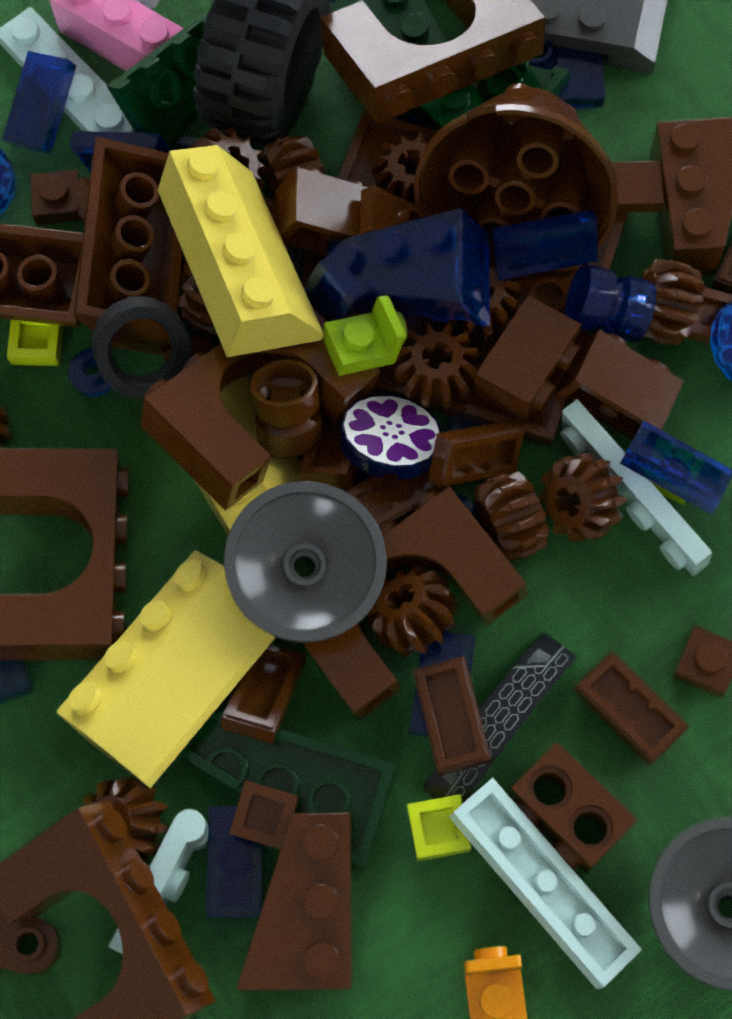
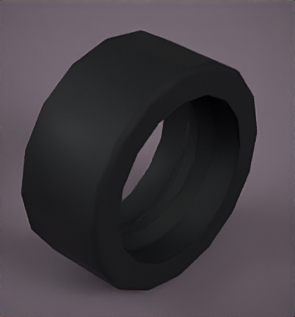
M128 297L113 303L98 318L92 332V354L102 379L116 392L133 399H143L148 389L159 380L165 379L167 382L182 371L184 365L191 358L192 342L180 316L166 303L151 297ZM135 319H150L159 323L167 330L171 339V353L167 362L159 370L148 375L134 376L126 373L116 365L112 357V341L116 332L124 324Z

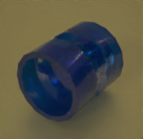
M584 263L576 271L571 281L566 297L564 315L581 324L580 330L595 333L603 328L604 333L617 335L625 342L635 344L642 339L651 323L656 304V287L650 280L632 275L620 276L617 279L615 272L611 269Z

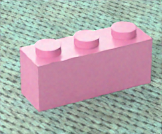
M49 0L61 34L124 71L129 70L184 29L136 0Z

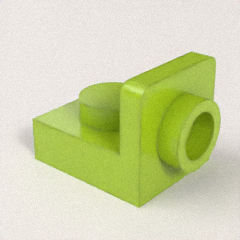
M388 295L377 297L371 313L325 322L322 328L324 333L322 339L338 376L395 364L402 345L407 338L405 319L400 312L395 311Z

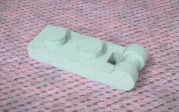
M187 809L177 814L149 867L153 873L154 884L165 905H167L169 900L175 903L184 891L190 872L186 871L185 868L193 852L204 849L211 842L212 829L197 810ZM117 929L108 947L123 955L122 940L119 929Z

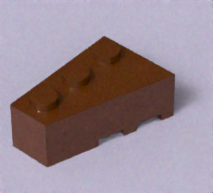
M732 117L657 122L650 150L651 161H661L664 207L662 212H658L664 260L670 259L689 264L691 268L700 270L701 276L715 275L725 248L732 216Z
M351 812L292 814L236 990L352 988Z

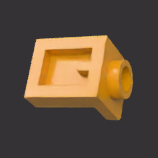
M507 946L473 950L474 960L464 961L463 964L469 1018L528 1019L521 975V955L508 956Z

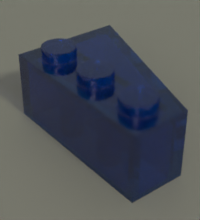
M458 208L327 243L326 289L354 311L360 313H371L377 297L388 295L395 311L400 312L406 318L410 314L428 316L435 321L448 322L449 319L472 321L475 325L490 327L489 234L463 208Z

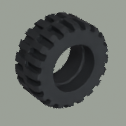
M213 0L210 12L207 13L205 19V29L197 52L199 54L198 63L194 71L196 86L193 89V97L197 102L195 109L204 123L222 131L234 126L238 136L251 135V140L266 145L274 143L276 139L288 136L289 130L294 127L300 111L304 108L309 89L312 88L315 79L314 75L317 65L320 63L323 47L320 17L330 14V0Z

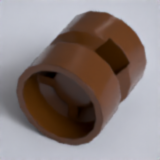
M291 359L275 360L260 367L253 374L250 381L259 444L267 452L280 457H295L310 452L319 444L323 435L316 373L309 365Z

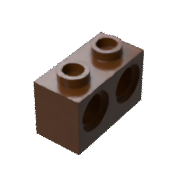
M558 742L511 787L509 797L536 828L539 827L554 842L552 846L573 870L579 866L586 874L603 859L638 820ZM541 781H551L559 786L563 799L558 804L545 805L535 797L533 787ZM581 819L593 820L601 828L602 841L594 845L581 842L574 833V823Z

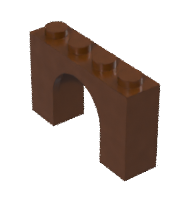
M362 0L320 17L323 53L376 124L543 54L545 16L531 0H446L448 7L468 30L459 37L445 43L417 45L402 41L391 35Z
M313 308L322 329L324 323L328 321ZM323 339L233 357L226 356L220 342L217 347L207 354L199 352L191 357L182 368V371L168 382L165 379L159 380L148 389L143 397L144 404L140 426L226 511L264 481L271 455L226 410L221 398V391L227 385L239 378L253 375L260 367L275 360L291 359L301 361L309 365L316 373L320 411L336 425L346 417L347 412L357 402L370 398L380 370L373 368L338 376Z
M0 448V515H55L65 517L82 526L93 539V551L90 561L83 573L70 585L46 594H0V661L101 660L108 648L126 631L125 611H117L118 593H127V562H119V545H128L129 518L128 514H120L121 497L130 496V468L121 467L118 449Z
M450 486L440 494L437 491H432L423 496L413 506L412 511L414 513L398 525L395 522H390L380 528L387 554L386 575L399 568L415 567L418 564L422 568H428L442 574L458 589L486 627L528 596L526 582ZM362 620L352 629L337 637L325 641L303 643L360 721L402 690L397 679L367 641L363 631Z
M110 800L76 808L0 863V909L8 925L44 913L74 891L86 893L97 899L107 908L116 922L123 948L122 967L118 980L112 990L102 1000L73 1019H189L216 1002L209 988L205 971L195 962L181 935V928L177 918L167 909L154 884L151 869L141 860L127 833L125 820L114 809Z

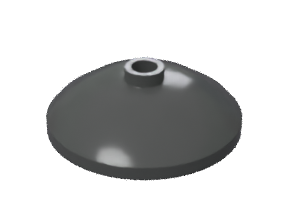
M311 481L282 484L265 491L252 500L242 510L232 525L224 554V570L227 585L233 600L245 617L259 629L274 637L300 643L319 642L337 637L361 622L370 612L381 593L387 568V554L382 533L375 519L365 506L339 488ZM300 560H307L313 564L314 572L307 577L299 576L294 570V565Z
M724 817L695 824L679 834L666 847L652 872L648 891V907L656 937L669 958L695 980L717 989L732 991V918L724 917L718 910V902L721 898L732 900V817Z

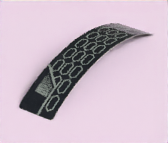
M543 633L479 709L492 762L442 776L437 773L435 768L424 784L423 789L435 799L461 794L463 804L532 711L575 661L576 655L548 634Z

